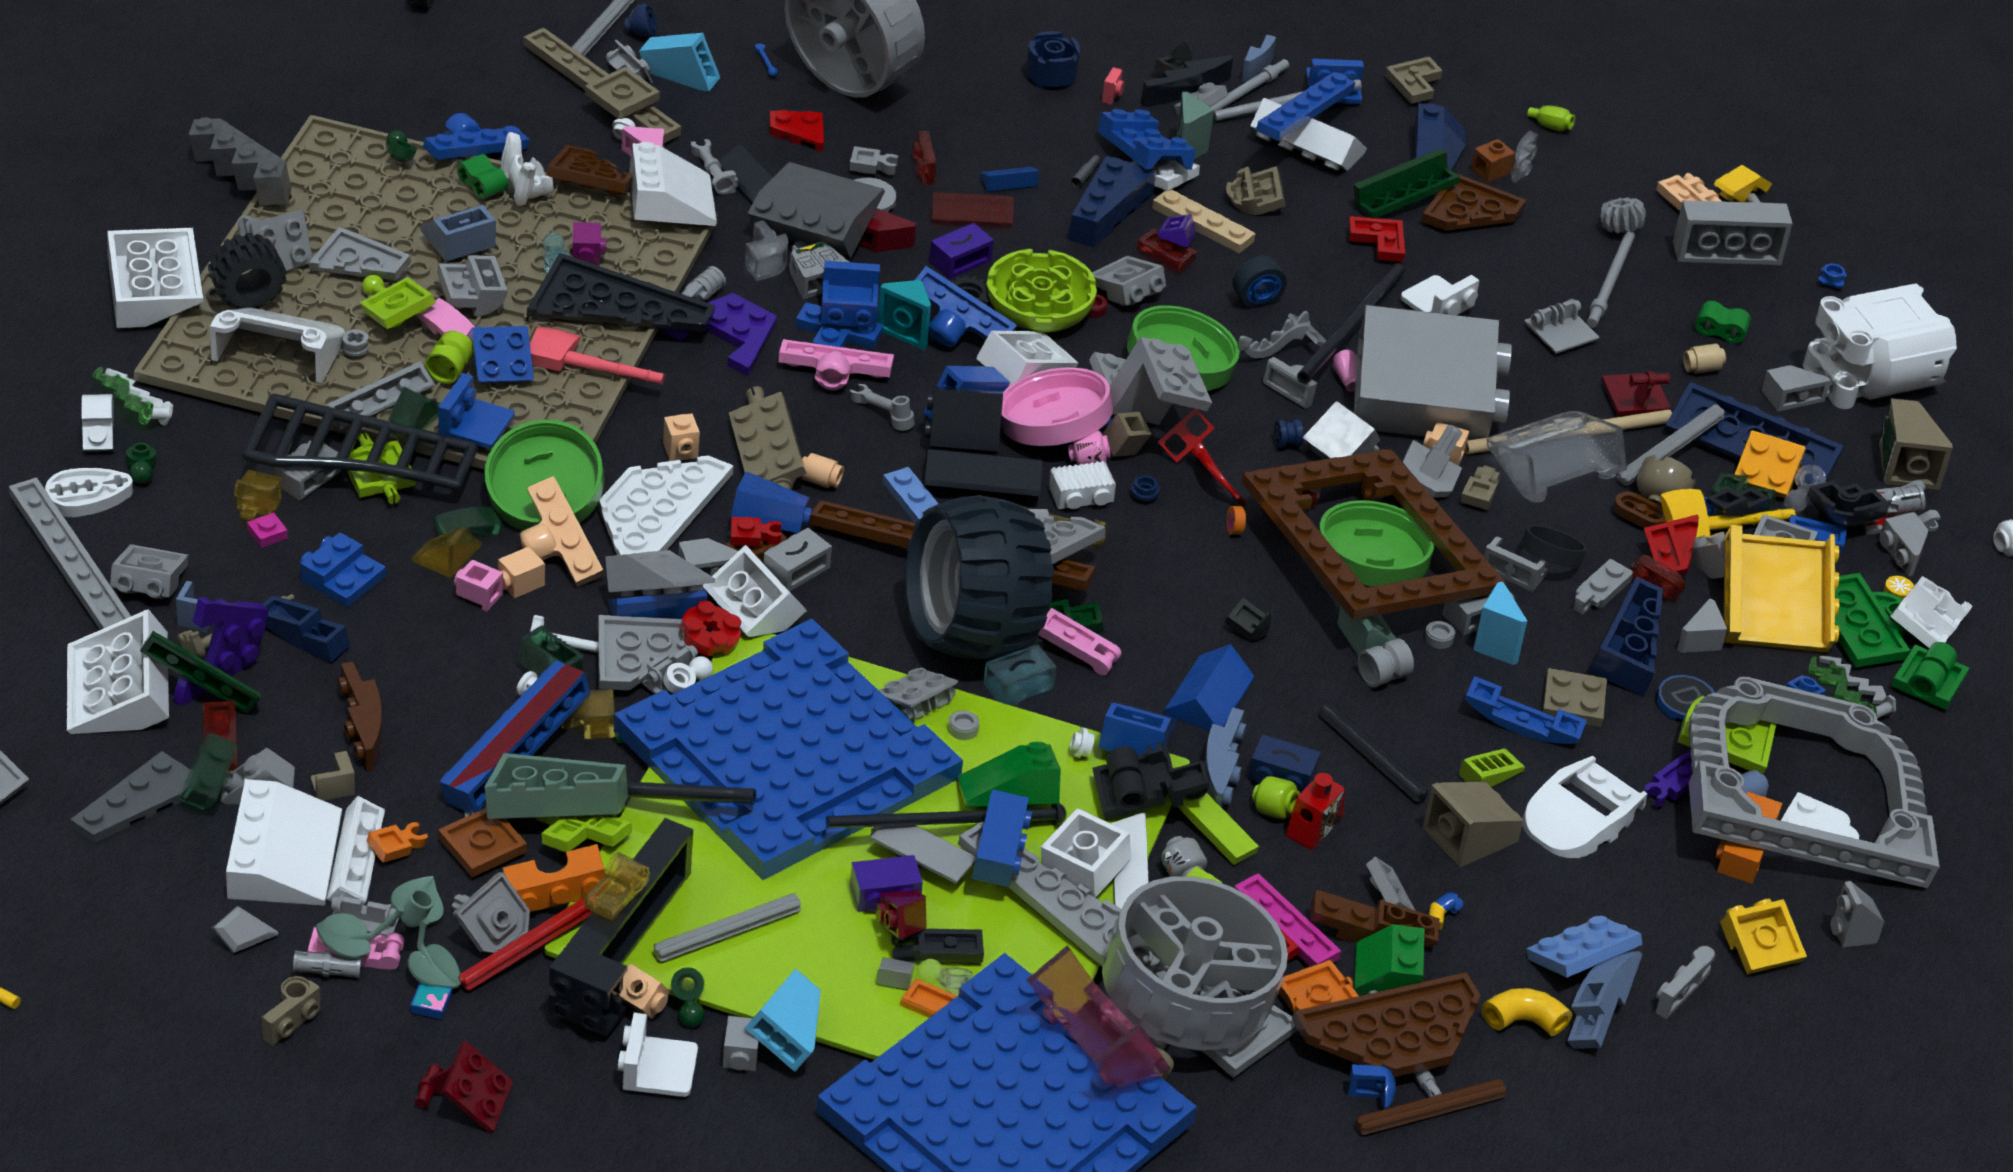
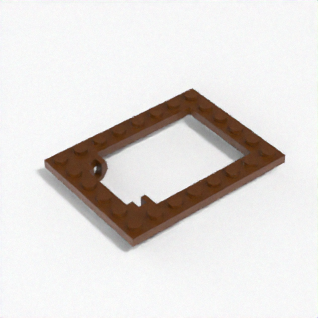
M1392 449L1333 457L1319 461H1308L1294 465H1283L1281 467L1243 473L1242 484L1352 619L1490 595L1498 582H1504L1506 586L1503 578ZM1362 481V495L1366 501L1378 502L1385 496L1393 495L1457 571L1366 588L1306 515L1311 509L1312 497L1309 494L1302 495V491Z

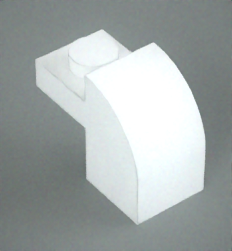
M82 395L83 452L113 451V395Z

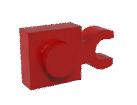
M731 517L730 545L760 546V541H766L773 545L780 544L782 522L770 521L766 524H761V518Z

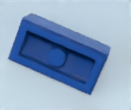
M1033 167L980 172V177L987 191L1038 186L1039 171Z

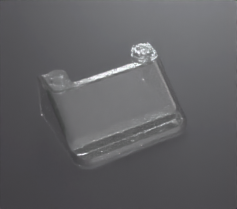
M1568 411L1486 439L1487 447L1521 495L1529 499L1530 502L1544 501L1547 496V487L1593 471L1599 473L1600 478L1609 479L1615 477L1616 473L1627 470L1622 427L1580 411Z

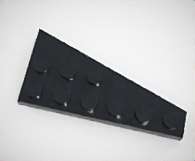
M559 253L527 307L526 316L704 332L715 313V305Z

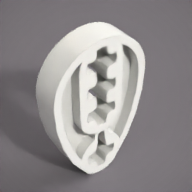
M77 468L63 470L54 474L47 481L45 490L63 516L82 517L119 505L132 496L133 484L131 476L127 473L102 468Z

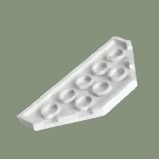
M707 455L697 457L696 462L681 464L680 460L657 463V468L642 470L640 466L629 467L599 501V511L616 554L623 555L667 550L733 475V465Z

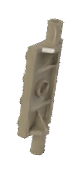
M755 386L753 387L755 395H753L751 388L746 391L749 405L729 412L744 471L792 490L795 479L807 473L786 400L782 392L764 397L763 389Z

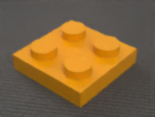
M1752 430L1734 474L1733 483L1748 488L1752 487L1755 490L1787 499L1805 454L1806 446Z

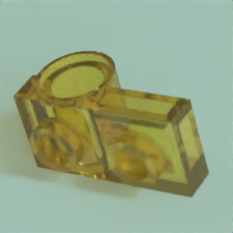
M620 852L616 853L606 867L605 877L585 897L584 907L612 921L649 882V868Z

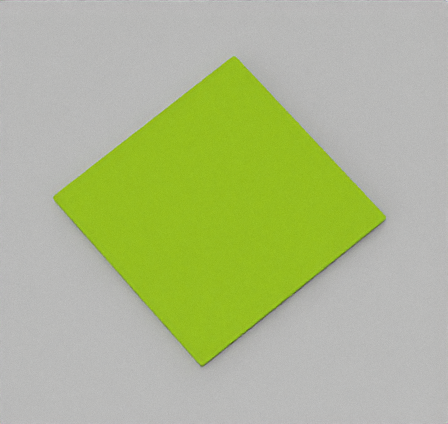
M741 629V636L734 651L727 655H723L724 651L715 653L711 660L713 665L711 675L763 651V642L776 635L771 633L748 637ZM852 657L848 658V662L878 690L884 688L886 683L899 680L908 675ZM954 689L955 696L951 702L936 710H931L930 713L913 721L917 727L925 724L963 759L962 774L1019 745H1028L1031 742L1050 744L1061 768L1059 803L1066 809L1065 821L1077 808L1110 824L1145 813L1148 861L1171 810L1172 802L1166 796L1164 797L1165 804L1105 820L1092 769L1107 764L1106 757L1109 752L1099 748L1102 733L1088 729L1089 733L1094 734V744L1088 757L1081 756L1076 758L1073 756V750H1070V741L1073 733H1079L1082 727L958 689ZM892 702L900 711L903 710L901 704ZM958 711H968L975 714L979 719L978 734L969 740L954 738L948 731L949 717ZM1169 753L1173 767L1178 764L1180 766L1190 764L1188 759ZM650 767L641 782L665 783ZM956 780L892 814L987 810L988 806L966 807ZM631 797L620 818L631 821L632 833L614 847L603 845L600 850L609 890L664 818L692 828L693 846L690 876L623 965L629 966V964H632L660 981L670 991L669 994L675 996L671 989L673 975L682 968L691 967L697 969L705 980L704 990L696 998L697 1003L745 1018H754L790 974L797 969L821 990L815 1041L874 1060L929 1019L900 1005L901 998L907 989L877 984L881 961L883 957L893 959L892 951L896 946L892 944V933L877 921L876 910L857 911L851 890L852 862L901 857V855L871 840V836L880 827H865L762 880L683 800ZM1052 804L1027 805V809H1051ZM1051 820L1030 821L1029 829H1022L1021 832L1027 834L1024 849L1038 856L1039 863L1042 864L1041 846L1061 825L1054 826ZM978 823L916 826L964 850L958 845L959 836ZM917 864L923 882L922 894L926 896V929L982 930L984 957L983 962L916 960L913 962L915 963L911 984L917 978L958 996L959 987L1002 954L1006 953L1052 990L1051 999L1077 1019L1101 966L1009 887L972 879L974 865L955 884ZM1114 878L1096 896L1101 902L1108 900L1115 905ZM606 893L593 896V899L596 900L597 905L603 899ZM792 893L796 894L798 899H800V911L662 962L658 961L654 955V944ZM577 901L570 902L568 907ZM586 919L546 943L544 947L545 954L557 958ZM689 977L685 978L682 983L683 988L686 990L693 989L694 980Z

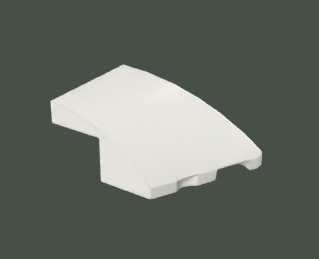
M1922 576L1890 617L1930 648L1935 642L1945 643L1962 619L1968 614L1972 605L1966 601L1960 605L1954 601L1949 591Z

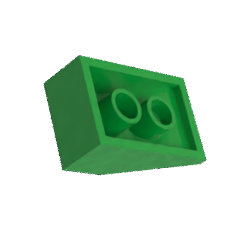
M1031 742L1028 745H1019L958 775L957 783L966 807L988 806L992 789L1028 797L1027 805L1059 804L1061 768L1050 744Z

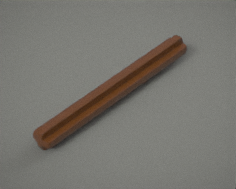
M1501 1079L1491 1080L1360 1115L1356 1118L1355 1126L1360 1135L1374 1133L1503 1098L1507 1091L1506 1086Z

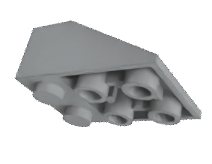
M670 550L605 556L609 592H621V597L640 596L639 590H642L643 596L661 594L660 589L664 588V594L682 593L683 586H685V592L704 590L703 584L715 583L714 577Z

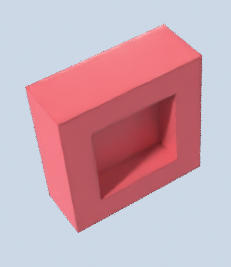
M1113 67L1104 82L1102 102L1112 105L1115 98L1122 95L1125 82L1121 81L1123 70Z

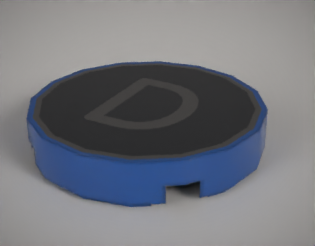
M1687 675L1671 676L1660 684L1657 704L1660 710L1669 718L1676 720V717L1684 719L1688 709L1695 700L1715 692L1705 681Z

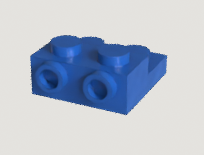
M339 532L333 538L331 536L325 537L320 544V548L314 553L308 551L302 556L300 560L301 581L348 607L386 576V566L364 555L362 544Z

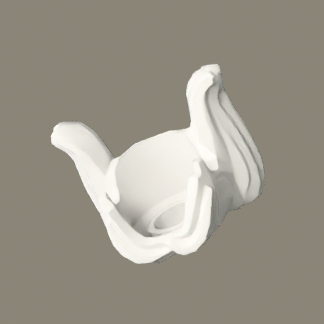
M509 132L502 155L501 170L505 173L508 184L512 185L515 189L514 201L516 204L522 206L530 198L552 194L554 192L552 178L545 176L543 167L539 161L535 160V157L531 158L530 163H523L520 135Z

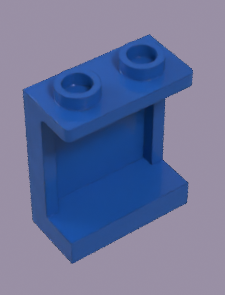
M825 261L821 324L877 327L880 264Z

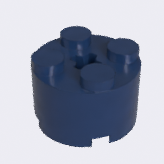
M1056 31L1041 32L1035 35V39L1029 42L1026 73L1035 82V86L1040 89L1073 86L1078 71L1079 43L1070 36L1069 40L1063 37V33Z

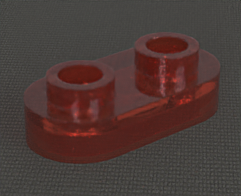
M1641 555L1631 564L1633 578L1635 579L1637 576L1662 588L1663 597L1676 599L1685 590V582L1679 573L1650 556Z

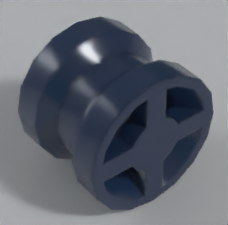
M1292 419L1290 422H1285L1284 420L1275 421L1274 438L1278 448H1284L1288 444H1292L1294 447L1302 446L1304 433L1300 419Z

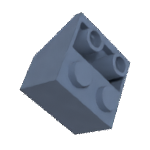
M484 205L434 219L421 226V232L445 261L454 260L496 246V220Z

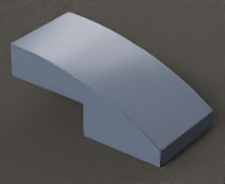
M1266 35L1261 48L1250 46L1244 60L1241 81H1249L1260 74V71L1271 63L1276 37Z

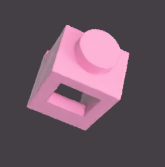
M471 560L455 576L456 595L482 605V610L488 611L503 595V572Z

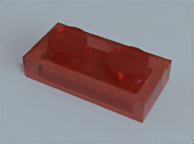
M918 131L917 142L912 144L913 158H917V174L922 175L924 185L935 184L937 163L929 132Z
M1155 228L1138 239L1137 249L1179 272L1196 260V250L1160 238L1158 236L1159 230Z

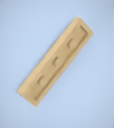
M1171 189L1165 190L1153 200L1152 209L1168 217L1191 214L1196 232L1237 253H1241L1255 240V233Z

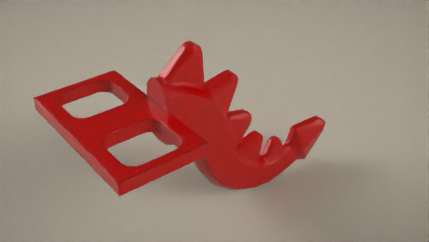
M1194 408L1163 436L1158 443L1176 463L1191 450L1216 480L1233 495V498L1244 506L1247 503L1239 492L1234 490L1222 475L1213 458L1201 443L1215 428L1198 409ZM1194 415H1199L1208 426L1200 436H1195L1186 426L1187 421ZM1173 434H1178L1186 443V448L1179 455H1174L1165 446V441Z

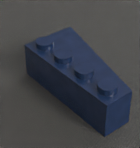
M1106 156L1072 213L1069 240L1090 247H1095L1113 231V226L1117 223L1121 224L1126 220L1129 212L1132 210L1136 211L1144 199L1148 200L1153 196L1156 170H1146L1140 165Z
M1636 576L1589 672L1602 678H1607L1608 681L1644 697L1655 674L1654 660L1657 655L1656 641L1659 635L1658 621L1661 615L1662 588Z

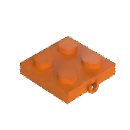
M1331 960L1284 976L1278 993L1293 1013L1300 1009L1358 997V994L1353 989L1351 978H1344Z

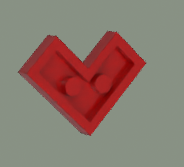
M1349 216V241L1376 243L1377 260L1404 262L1405 245L1402 220Z

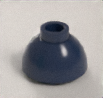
M642 3L631 12L630 17L625 19V27L629 34L634 33L646 39L656 36L657 22L654 12L648 4Z

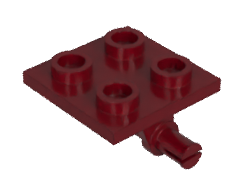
M1646 371L1645 373L1602 376V383L1617 416L1671 410L1660 384H1669L1670 375L1668 372L1655 374L1653 371Z
M464 1041L461 1043L451 1067L443 1070L437 1064L429 1065L426 1076L422 1077L418 1084L420 1091L415 1099V1104L420 1108H426L429 1106L432 1095L442 1093L487 1132L491 1133L496 1127L513 1080L471 1044Z

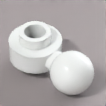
M703 656L694 658L689 666L683 663H673L666 670L663 676V683L670 692L676 693L693 685L696 680L700 681L711 676L713 665L708 658Z

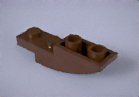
M353 661L341 664V677L337 678V685L341 696L346 695L348 721H345L343 724L345 735L348 740H353V751L356 760H362L366 772L373 771L378 760L382 741V711L379 691L374 679L362 682Z
M1317 889L1311 899L1310 921L1336 928L1335 938L1356 943L1394 924L1425 928L1424 947L1436 945L1438 942L1439 918L1383 900H1380L1375 908Z

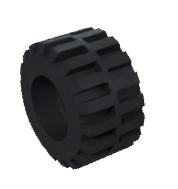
M246 233L245 236L238 234L234 235V239L223 241L224 244L222 246L218 245L215 249L216 254L210 256L209 260L211 263L208 264V271L220 298L231 308L236 306L237 309L245 307L255 308L258 305L263 307L266 305L265 302L269 300L272 302L276 298V293H281L283 290L282 284L286 283L287 278L285 274L287 272L274 245H272L268 238L264 239L260 234L255 236L252 233ZM252 269L250 272L243 274L245 271Z

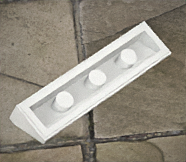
M359 796L353 800L345 812L327 894V900L332 901L334 896L340 897V895L360 899L362 904L367 899L376 853L367 843V837L369 832L381 829L385 809Z
M1145 813L1112 823V825L1130 833L1131 859L1114 877L1115 906L1122 909L1127 898L1135 890L1148 883Z

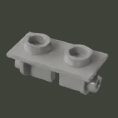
M616 39L615 43L618 48L607 53V63L615 71L627 67L640 78L646 79L652 84L653 81L649 75L651 69L646 61L642 58L638 60L630 46L626 45L624 47Z
M685 645L672 656V661L666 659L656 667L649 668L646 679L641 684L654 694L664 689L670 692L663 683V676L666 670L673 663H683L689 666L690 662L698 655L696 647Z
M340 895V897L334 896L331 904V909L334 910L333 914L348 913L359 918L365 924L367 933L373 932L396 911L392 904L385 905L369 901L367 906L362 905V900L345 897V895ZM400 917L379 935L386 936L389 933H394Z

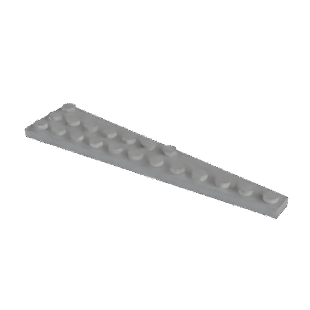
M984 822L978 823L959 836L958 845L974 856H977ZM1024 849L1023 853L1017 852L1016 856L1022 857L1019 875H1012L1009 888L1103 967L1106 946L1121 909L1108 900L1101 902L1090 895V889L1081 883L1076 886L1064 878L1065 873L1057 868L1050 869L1039 863L1038 856L1027 849ZM1139 934L1127 938L1138 959L1147 969L1162 980L1169 970L1166 964ZM1203 987L1201 995L1213 987ZM1231 989L1234 997L1248 995L1251 992L1250 990ZM1273 1006L1262 1028L1250 1041L1231 1054H1224L1221 1050L1201 1051L1234 1078L1296 1033L1298 1029L1292 1021V1016Z

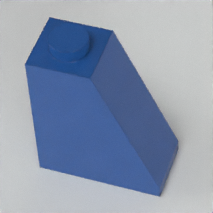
M946 366L937 386L1004 392L1010 382L994 367ZM926 407L924 414L929 419L932 417V410H927Z
M745 472L736 490L731 517L761 518V524L779 521L782 522L781 530L799 533L803 525H809L812 508L807 507L809 497L752 473Z

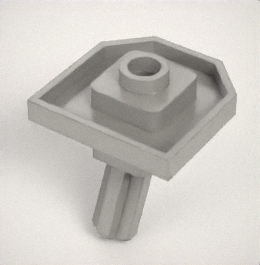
M1453 425L1446 427L1437 444H1433L1431 449L1413 440L1402 461L1433 498L1448 497L1462 469L1460 466L1449 461L1450 453L1462 435V431Z
M498 872L471 897L460 894L454 897L452 904L454 912L452 914L480 952L494 953L528 932L530 910L503 872Z

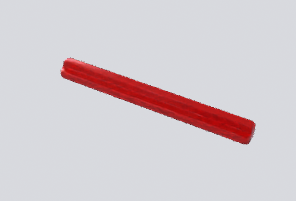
M590 895L585 896L460 973L458 978L461 986L466 991H471L587 919L597 906L596 900Z

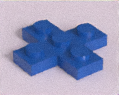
M807 302L796 317L795 327L817 333L812 343L844 348L846 343L850 342L874 349L883 334L884 325L877 323L876 328L821 324L822 307Z

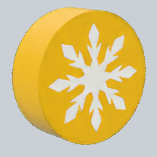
M1891 576L1886 580L1883 592L1891 593L1904 599L1914 585L1905 577Z

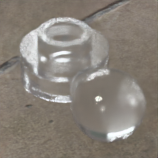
M1804 465L1798 469L1795 475V482L1798 488L1786 495V508L1794 509L1795 513L1801 512L1806 508V495L1809 493V488L1826 482L1825 473L1819 466ZM1808 473L1813 476V481L1810 484H1807L1805 481V476Z
M935 959L922 961L917 970L921 981L931 985L939 982L941 986L946 988L945 991L953 994H959V987L973 977V972L970 970L954 967L943 968Z

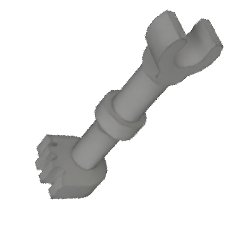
M704 139V146H698L695 141H692L691 154L699 157L705 163V170L714 177L712 185L716 192L722 195L735 193V187H738L736 174L733 170L722 172L721 163L711 154L710 140Z

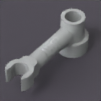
M858 384L859 392L850 390L852 402L870 403L890 411L892 427L894 429L908 430L915 425L914 413L910 410L908 397L897 396L891 400L873 393L865 384Z

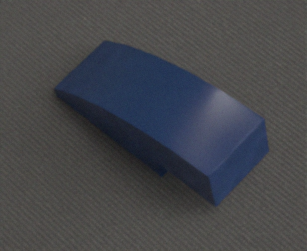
M274 595L262 604L269 609L266 626L287 642L315 657L332 662L350 646L346 626L322 619L320 609Z

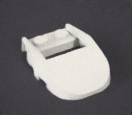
M1591 756L1559 769L1534 794L1523 814L1522 827L1531 839L1555 855L1565 858L1585 857L1597 851L1599 844L1605 841L1611 843L1618 838V833L1624 826L1627 828L1633 821L1635 810L1637 808L1641 810L1645 808L1647 793L1645 791L1637 792L1595 763L1596 758ZM1572 783L1612 812L1604 816L1562 787L1561 784L1567 785Z

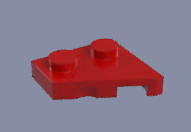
M770 111L769 124L771 136L787 139L798 145H801L803 140L815 144V150L823 152L822 112Z

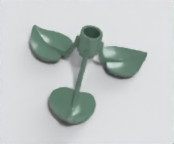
M434 876L414 879L397 887L391 895V904L396 911L371 933H367L365 924L359 918L348 913L330 915L316 925V931L320 939L331 951L345 958L357 959L369 954L371 946L368 940H373L398 917H401L405 925L420 927L417 942L419 951L411 953L408 958V967L412 975L421 983L431 987L455 989L461 984L458 978L460 974L458 965L450 952L438 944L424 946L427 925L437 923L444 912L441 898L436 889Z

